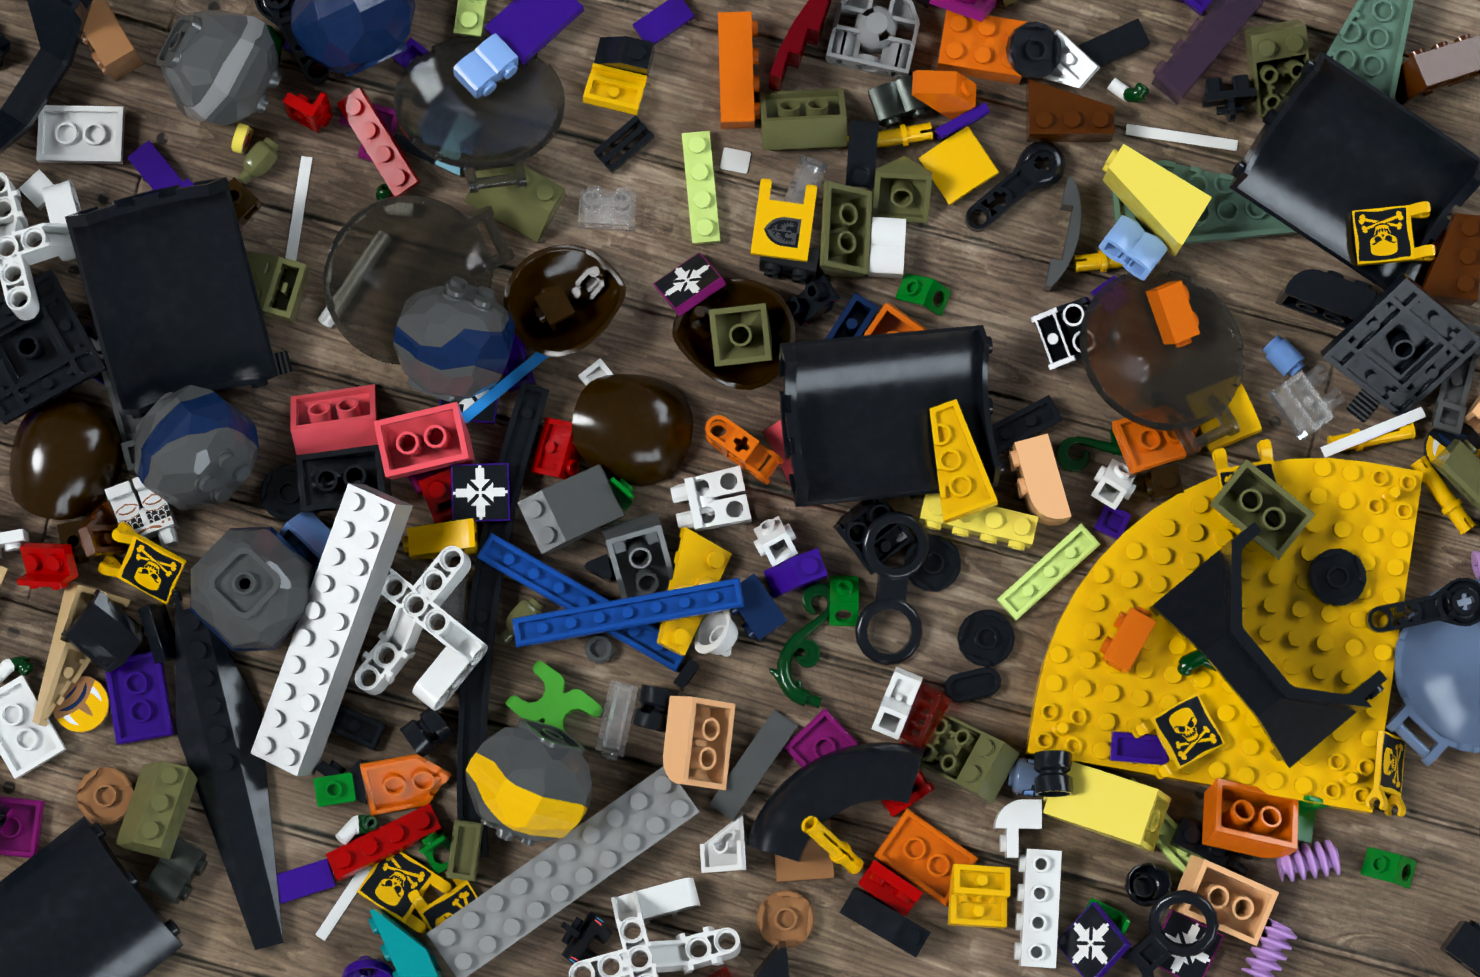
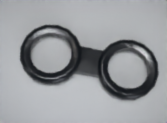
M896 511L884 513L874 519L866 529L862 541L863 557L870 569L878 574L876 600L868 604L858 616L855 627L856 642L866 657L875 663L883 665L900 664L910 658L919 647L923 634L921 619L915 608L906 602L908 577L918 572L927 560L930 549L929 536L923 524L913 515ZM900 523L907 525L913 530L917 537L918 547L916 555L910 563L903 567L892 568L885 566L879 561L875 554L874 543L877 534L882 528L889 524ZM882 610H898L906 616L910 623L911 633L908 642L902 649L894 653L879 652L872 647L868 640L867 629L869 622L875 614Z
M1188 890L1171 891L1160 897L1151 908L1148 920L1150 933L1135 946L1130 947L1120 958L1134 963L1140 970L1142 977H1154L1153 971L1170 956H1196L1210 947L1216 939L1219 928L1217 912L1210 901L1199 893ZM1178 903L1194 905L1201 910L1206 919V932L1199 940L1193 943L1181 944L1172 941L1163 932L1160 922L1161 915L1168 907Z

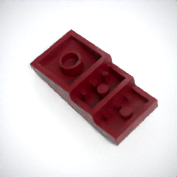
M808 0L779 48L769 74V89L781 90L788 66L799 69L807 43L818 46L832 0Z

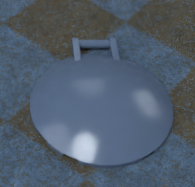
M1438 589V590L1432 592V593H1431L1430 595H1428V596L1434 595V594H1435L1436 592H1438L1440 589ZM1461 594L1462 599L1457 600V604L1459 607L1464 606L1463 610H1467V605L1471 604L1470 597L1465 598L1466 594ZM1414 610L1407 617L1408 622H1411V616L1415 615ZM1435 621L1402 628L1395 648L1394 673L1403 705L1387 721L1385 727L1391 733L1394 731L1422 757L1421 761L1426 766L1431 765L1448 746L1460 751L1480 753V622L1471 626H1457L1442 621ZM1407 717H1410L1435 741L1430 748L1403 724Z

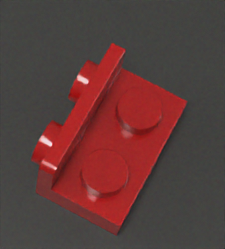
M322 91L313 105L308 97L297 93L295 96L288 92L282 101L290 119L316 133L320 131L321 127H327L333 115L327 94Z
M546 417L530 472L563 481L578 473L581 455L573 441L572 422Z
M25 543L20 546L26 574L17 579L18 585L29 586L30 589L51 587L52 590H60L66 588L70 581L79 576L71 544Z
M876 860L872 861L858 882L861 888L903 916L909 913L913 905L917 903L923 892Z

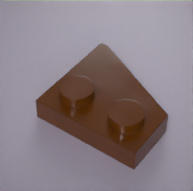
M109 500L100 503L78 529L81 538L80 543L87 557L120 555L128 551L126 543L117 542L112 538L113 530L118 527V521Z

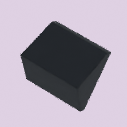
M607 554L586 562L585 569L587 572L607 582H612L613 575Z

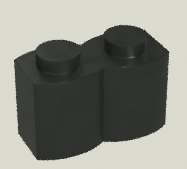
M913 74L868 90V96L879 126L886 125V128L894 127L902 123V118L912 116L913 119H917L929 113L928 110L931 107L912 96Z
M177 837L170 860L160 859L149 876L145 887L178 905L180 901L185 902L193 890V886L190 885L196 875L200 877L208 865V861L205 860L208 854Z

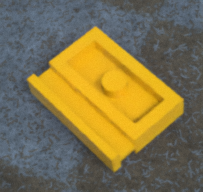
M593 63L583 94V103L637 115L647 83V76Z

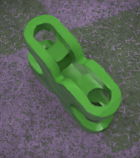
M538 660L533 665V671L544 682L545 692L543 697L537 702L528 703L517 696H510L505 702L521 718L538 722L545 720L544 723L558 727L565 731V719L573 711H582L595 718L601 716L604 712L596 701L580 689H573L564 693L566 687L564 678L554 669Z

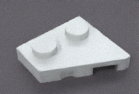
M1056 30L1054 34H1057L1061 41V60L1057 68L1043 77V79L1082 89L1100 67L1063 32Z

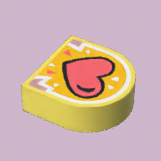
M242 123L237 125L231 145L233 152L245 154L254 132L251 127Z

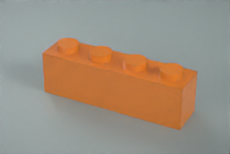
M752 11L718 12L721 129L755 128V120L760 119V102L754 103V92H759V75H753V65H759L758 48H753L752 37H758L757 20H752Z

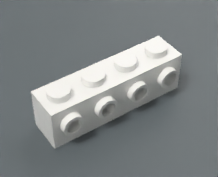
M1025 849L1024 855H1019L1018 871L1023 872V884H1018L1017 901H1022L1021 913H1016L1015 930L1020 931V942H1015L1014 960H1019V966L1056 968L1062 851Z

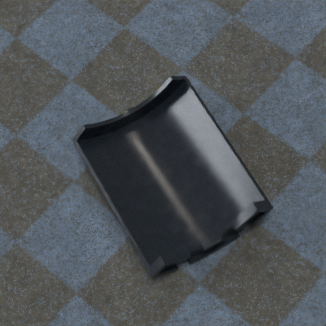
M1321 51L1314 60L1309 58L1300 70L1302 74L1283 97L1276 109L1271 108L1262 120L1265 125L1251 145L1243 161L1240 160L1231 172L1234 178L1229 188L1384 291L1403 273L1415 281L1424 261H1406L1366 266L1357 265L1352 211L1404 206L1428 201L1431 206L1430 216L1428 218H1411L1414 248L1427 245L1430 240L1435 242L1449 223V219L1446 216L1455 205L1461 207L1475 190L1480 187V157Z
M227 177L195 181L193 183L194 186L180 188L179 185L151 190L113 200L112 205L98 209V206H94L65 216L120 416L132 415L133 419L142 418L164 394L176 392L187 385H194L212 391L251 385L252 388H260L268 385V380L278 376Z
M976 325L780 343L779 376L784 377V391H779L781 426L785 458L791 461L793 474H789V481L795 507L940 493L929 409L957 399L991 486L992 488L998 487L1000 475L1004 474V463L1002 458H998L990 415L993 414V401L988 395L989 353L993 351V343L991 337L986 335L984 326Z
M85 816L0 881V977H144L183 946L178 936L181 931L172 919L166 921L137 886L140 884V881L131 870L125 871L106 843L104 837L107 834L98 822L92 824Z

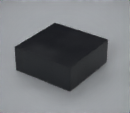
M689 659L674 680V684L684 690L700 668V665Z

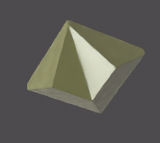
M902 156L875 169L872 217L906 219V222L928 223L932 172L906 156Z
M766 303L709 310L715 367L772 361V335Z

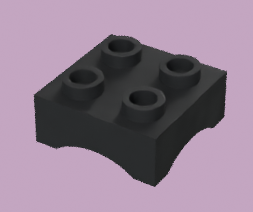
M809 248L807 262L760 256L759 271L764 272V276L780 279L781 276L792 278L794 283L808 285V282L815 281L821 249Z

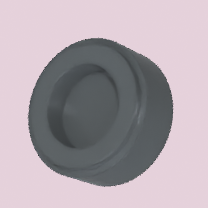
M593 635L586 641L585 654L593 663H605L613 655V644L605 635Z

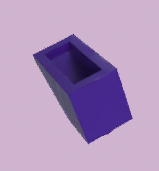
M818 548L787 559L763 571L773 598L827 579L828 576Z

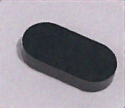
M990 667L957 673L946 680L944 693L954 703L988 697L999 690L1001 678L999 673Z

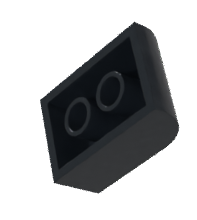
M1309 269L1296 274L1281 290L1275 303L1345 329L1374 301L1377 291L1370 289L1371 285L1363 281L1355 280L1353 283L1343 279L1344 275L1336 271L1328 270L1324 272Z

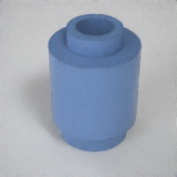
M1280 335L1272 339L1262 350L1266 354L1265 358L1284 377L1288 374L1294 377L1305 366L1302 363L1305 357L1287 338L1283 339Z

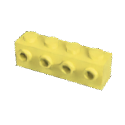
M940 493L924 495L919 521L924 523L925 528L931 530L950 529L952 534L968 537L971 534L979 536L980 541L996 544L997 541L1008 543L1007 547L1024 551L1025 547L1030 548L1033 544L1039 517L993 506L943 525Z

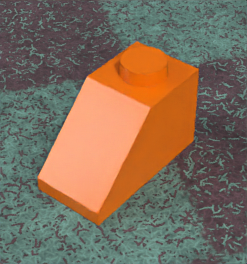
M916 70L913 72L912 96L948 119L952 120L976 107L977 84L959 72Z

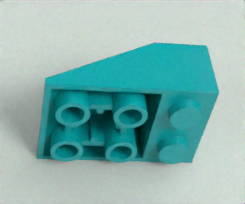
M380 909L370 910L372 917L368 919L369 924L375 935H381L384 942L383 945H380L382 953L387 962H393L396 971L392 972L393 977L443 976L431 948Z

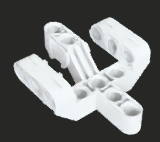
M0 172V187L4 186L3 190L0 191V280L8 307L19 319L26 321L35 318L40 310L30 265L57 256L66 262L76 259L65 216L79 212L81 208L71 180L43 188L42 192L50 223H41L29 227L20 203L22 202L20 190L16 189L9 178ZM11 210L7 216L3 217L5 212ZM42 240L39 246L33 247L37 241ZM15 249L11 255L6 256L8 251ZM21 274L18 280L12 282L16 275ZM27 300L25 305L18 307L21 301Z
M456 546L444 548L414 586L390 568L374 613L384 601L387 602L389 600L397 607L388 629L380 632L377 636L380 638L378 643L370 653L365 651L362 655L361 660L363 663L356 671L354 678L356 685L361 690L370 695H378L389 684H392L395 681V676L409 659L415 656L416 652H414L423 628L446 646L418 680L412 691L417 698L433 711H438L446 704L483 658L488 646L440 608L471 568L470 558L460 548ZM454 556H460L459 565L453 568L450 567V560ZM442 578L441 587L437 590H432L431 585L433 581ZM402 584L401 592L398 595L392 596V591L396 585ZM423 601V609L418 613H413L415 603ZM440 618H445L444 627L441 630H435L436 621ZM390 651H394L393 661L385 664V655ZM375 674V683L371 686H366L367 677Z
M683 878L634 891L633 893L612 897L613 911L623 949L574 963L569 970V977H576L579 972L584 970L589 971L591 977H659L658 973L683 971L684 975L698 968L709 965L724 964L723 961L736 957L741 950V941L734 929L721 928L715 930L713 926L703 927V932L686 937L685 933H681L675 937V940L649 942L645 924L650 923L649 920L667 915H672V917L678 916V912L701 906L694 879ZM631 927H638L641 930L640 935L635 939H628L625 935L626 931ZM726 937L735 940V945L728 950L720 947V942ZM697 945H703L707 948L706 954L702 957H694L691 952ZM638 955H645L648 957V962L643 967H635L633 965L634 958ZM609 963H617L620 968L616 974L607 975L604 973L605 967Z

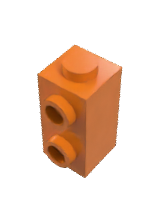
M1182 280L1169 281L1145 291L1164 345L1175 344L1176 348L1192 343L1191 338L1200 334L1198 328L1199 320L1195 312L1192 311L1189 303V291L1182 283Z
M1139 606L1136 609L1131 607L1127 613L1121 611L1113 625L1118 628L1112 638L1107 636L1099 649L1103 653L1100 661L1123 674H1127L1157 622L1151 619L1153 614Z

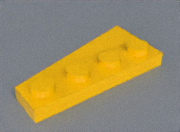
M957 399L930 408L943 525L998 505V500Z
M681 527L679 538H681L680 545L675 553L673 562L675 563L673 578L669 581L668 591L719 582L732 553L690 529ZM703 615L661 622L657 644L679 656H685Z

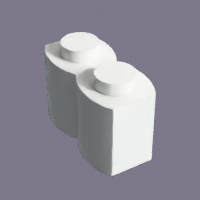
M872 217L868 277L902 279L906 219Z

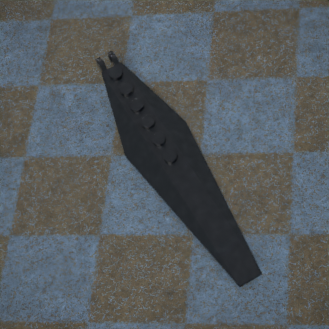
M178 588L172 589L173 601L177 611L175 612L176 734L188 767L198 778L196 789L255 950L281 944L284 943L266 761L251 754L262 722L261 710L225 644L190 611V608L184 609L182 593Z

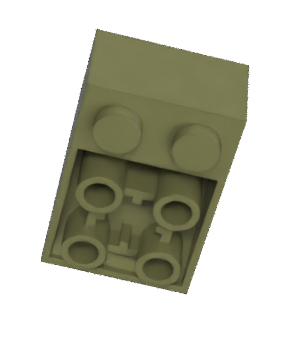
M1298 19L1243 29L1246 59L1252 88L1256 87L1257 96L1254 98L1259 118L1264 117L1271 108L1276 109L1283 97L1302 74L1300 70L1309 59L1307 29Z
M246 250L263 316L295 324L311 270L307 264Z
M939 710L919 745L921 748H926L921 767L993 804L1020 754L1007 743Z

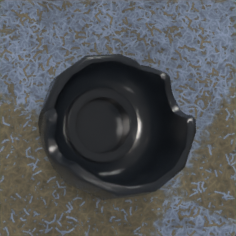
M1143 863L1142 865L1134 866L1127 874L1124 887L1132 902L1143 907L1154 906L1160 897L1171 891L1172 880L1165 868H1159L1152 863Z

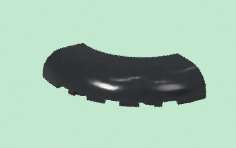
M891 742L865 743L841 748L814 759L787 778L770 796L756 817L745 845L800 862L808 843L812 839L801 829L802 822L808 816L816 817L824 824L839 812L863 802L887 800L909 804L926 748Z

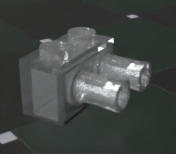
M594 185L587 186V189H580L579 228L635 231L637 192H632V189L627 187H616L615 191H606L603 187Z
M1321 365L1314 366L1306 374L1302 370L1267 393L1299 440L1312 434L1333 419L1335 416L1331 411L1345 402L1343 395L1335 399V396L1341 393L1337 388L1331 389L1323 397L1316 391L1315 388L1329 378L1327 372L1320 376L1318 375L1324 370Z

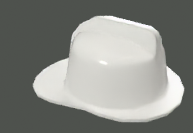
M730 610L703 615L694 635L695 649L701 654L711 653L725 657L731 655L732 646L738 637V628L730 617Z

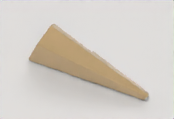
M70 581L64 590L32 722L45 727L49 723L47 719L52 711L64 701L63 695L71 683L77 682L91 661L61 635L64 630L67 631L93 599L95 596L94 592L98 589L74 581ZM98 589L121 609L123 607L127 608L130 603V599Z

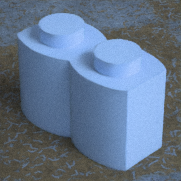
M495 33L453 67L454 76L476 99L482 95L486 97L495 90L498 81L503 78L509 79L516 73L518 69V56Z
M1124 215L1119 218L1099 245L1100 250L1106 256L1122 264L1129 273L1141 280H1145L1168 250L1160 237L1145 232L1138 221Z

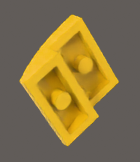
M969 126L950 136L918 158L924 168L932 172V180L949 205L954 204L973 189H978L1000 173Z
M1238 376L1186 397V404L1195 421L1200 424L1198 431L1210 453L1215 449L1226 447L1262 432L1257 414Z
M953 864L949 891L948 925L1005 929L1007 927V898L1010 897V867Z

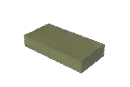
M454 820L446 878L476 882L484 828L483 823Z

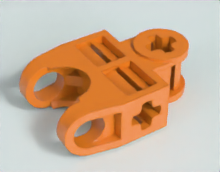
M712 416L705 425L706 439L712 447L738 466L740 465L742 469H746L752 476L766 485L770 483L769 478L776 468L785 462L779 455L766 446L761 445L759 440L725 416ZM715 427H722L726 430V433L717 437L711 433V430ZM744 445V446H745V450L742 449V450H740V452H739V451H738V447H742V446Z

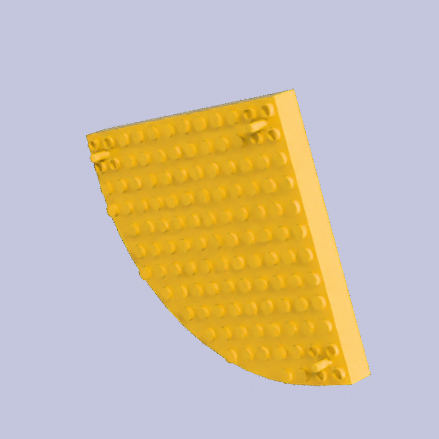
M1302 458L1274 461L1279 486L1315 515L1279 560L1254 540H1251L1242 549L1243 628L1286 680L1295 687L1348 694L1378 670L1387 678L1381 684L1384 690L1373 699L1367 700L1372 708L1356 712L1291 768L1282 759L1276 760L1270 751L1274 746L1257 719L1217 671L1200 666L1192 670L1190 676H1183L1178 672L1177 667L1180 658L1197 649L1161 615L1156 616L1150 609L1154 603L1242 532L1235 525L1228 527L1227 519L1209 505L1220 491L1217 476L1184 490V493L1175 495L1136 522L1097 560L1074 591L1054 629L1041 664L1033 699L1025 755L1034 756L1036 752L1048 750L1068 751L1072 753V761L1082 765L1156 777L1154 769L1161 765L1109 761L1111 732L1132 733L1131 728L1198 693L1226 744L1163 779L1209 787L1219 778L1258 787L1268 795L1305 801L1303 800L1304 796L1310 795L1323 799V805L1331 806L1328 808L1363 814L1373 813V810L1367 808L1366 799L1372 791L1374 784L1378 731H1385L1394 672L1395 648L1400 629L1383 633L1372 632L1366 626L1365 617L1372 608L1404 601L1423 472L1370 462L1335 458ZM1341 548L1356 555L1362 561L1366 569L1367 581L1363 592L1355 601L1345 606H1330L1320 602L1313 596L1308 586L1307 573L1310 564L1319 554L1329 549ZM1139 606L1152 613L1151 619L1157 622L1129 672L1123 674L1100 661L1103 653L1099 649L1106 637L1112 638L1118 629L1113 625L1120 612L1127 613L1131 607L1136 609ZM1390 608L1394 619L1393 625L1396 626L1395 619L1402 618V612L1393 614L1394 608ZM1377 611L1372 615V623L1377 628H1383L1387 623V617L1383 612ZM1154 730L1147 733L1151 735H1156ZM1306 801V803L1317 804L1316 802Z

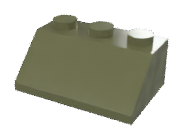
M843 88L759 92L763 150L777 152L783 149L809 150L822 147L835 149L847 146V116Z
M490 147L475 173L465 202L538 243L565 199L566 193L565 188Z
M829 181L824 182L820 267L824 274L844 279L868 275L873 191Z
M1454 439L1431 464L1480 511V459L1475 455L1478 450L1466 439L1463 442Z
M1247 459L1240 464L1209 504L1241 531L1255 522L1262 532L1252 540L1277 560L1280 559L1315 515Z
M164 761L144 764L142 766L115 842L116 847L170 860L198 780L189 767Z

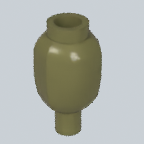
M268 137L264 141L256 142L244 158V170L237 179L246 185L252 177L264 175L277 160V151L280 147Z
M533 596L529 600H522L507 617V628L499 637L508 644L514 637L512 619L541 614L545 607Z

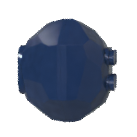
M295 0L291 13L292 33L306 55L331 71L345 73L346 77H349L408 49L404 40L410 34L416 5L414 0Z

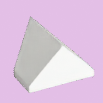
M743 813L706 843L700 844L701 873L746 870Z

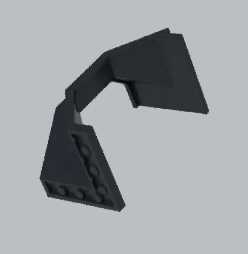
M27 0L40 44V50L0 109V154L30 129L69 70L93 0Z
M1254 522L1154 603L1150 609L1156 616L1161 615L1210 662L1257 719L1274 746L1270 751L1276 760L1282 759L1291 768L1356 712L1372 708L1367 700L1373 699L1384 690L1381 684L1387 678L1378 670L1348 694L1298 688L1286 680L1242 625L1241 552L1247 543L1262 532Z

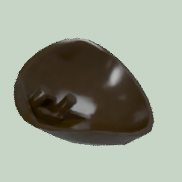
M556 245L534 252L514 269L507 282L503 302L504 308L510 313L515 322V334L521 342L545 356L563 357L585 349L608 328L623 303L626 295V286L616 269L597 253L577 245ZM560 284L579 322L553 335L546 322L540 323L534 311L538 307L534 297L538 296L543 289Z
M723 278L726 283L725 286L681 316L676 315L672 329L673 339L681 352L702 373L712 380L734 389L753 390L767 385L779 375L780 343L795 342V321L786 302L767 285L744 278ZM766 303L772 335V361L715 367L709 310Z
M638 374L606 375L589 382L581 392L572 420L573 441L579 454L591 467L599 464L602 465L608 479L614 477L619 481L622 478L630 486L653 485L667 479L680 467L686 458L692 442V411L686 398L677 388L663 380Z
M66 398L52 399L27 413L18 427L11 450L10 487L14 500L24 510L39 517L54 520L75 519L94 509L107 496L105 489L113 487L120 475L123 464V450L118 429L104 413L78 400Z

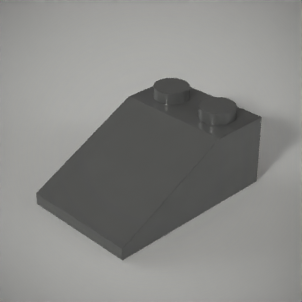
M601 464L542 489L517 503L541 554H553L626 516Z
M657 512L602 528L622 599L668 591L669 581L673 578L674 570Z

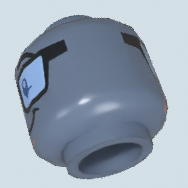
M1019 757L1015 761L1007 778V786L1011 787L1014 794L1038 797L1035 795L1034 778L1040 775V773L1035 771L1034 759Z

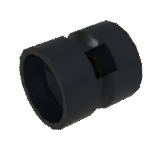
M642 685L638 698L641 707L636 708L632 724L666 733L670 696H678V693L654 686Z
M430 707L420 713V720L412 719L400 728L416 753L422 757H425L435 749V743L442 744L455 735L438 711H433Z
M1062 750L1034 753L1035 771L1040 773V775L1034 778L1035 795L1040 797L1072 795L1073 779L1066 774L1071 771L1072 753Z

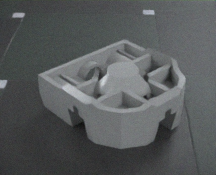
M874 0L840 1L837 5L826 53V61L829 64L896 79L908 76L920 26L913 1L891 0L889 9L882 6H873ZM839 17L856 19L854 28L839 25ZM897 29L914 32L912 41L897 38ZM885 31L890 35L887 39L879 41V35ZM846 38L843 53L841 55L840 52L842 48L843 39ZM861 48L862 50L871 54L882 53L881 58L879 59L878 57L869 54H859V50ZM898 50H901L898 65L895 67Z

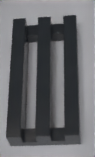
M635 115L593 152L613 174L655 137ZM635 125L638 127L622 142H620L615 148H613L608 154H606L605 156L603 155V153L608 148H610L622 136H624L628 131H630ZM641 133L645 135L613 164L609 162Z

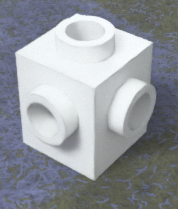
M1112 459L1108 467L1106 468L1102 465L1093 480L1098 483L1091 496L1116 510L1122 499L1129 500L1134 492L1136 485L1132 482L1137 473L1132 474L1129 472L1126 464Z
M779 516L765 520L760 526L753 529L758 538L753 542L760 556L767 555L772 566L798 554L792 540L796 539V536L790 524L783 525Z

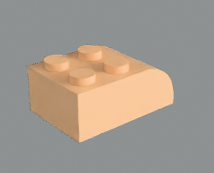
M1048 433L1014 442L1009 451L1010 455H1007V460L1011 472L1016 471L1018 477L1015 483L1018 498H1024L1029 514L1038 516V522L1048 526L1066 524L1072 516Z
M670 696L663 750V766L666 775L672 782L726 790L736 704L698 697Z
M1191 855L1176 890L1196 892L1209 900L1217 912L1218 930L1257 946L1279 894L1278 891L1194 855ZM1178 903L1169 907V909L1206 924V919L1201 910L1194 905Z

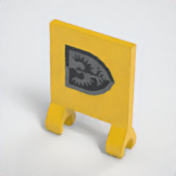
M762 178L760 180L750 255L807 262L817 186L806 185L804 204L770 200L772 180Z

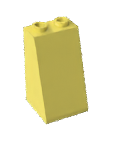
M1125 144L1122 145L1119 151L1113 149L1102 169L1106 172L1103 178L1104 183L1152 235L1162 239L1168 248L1167 251L1171 255L1176 256L1212 197Z
M1073 761L1071 771L1066 773L1073 779V794L1064 797L1043 798V813L1047 816L1151 853L1154 852L1172 799L1157 788Z

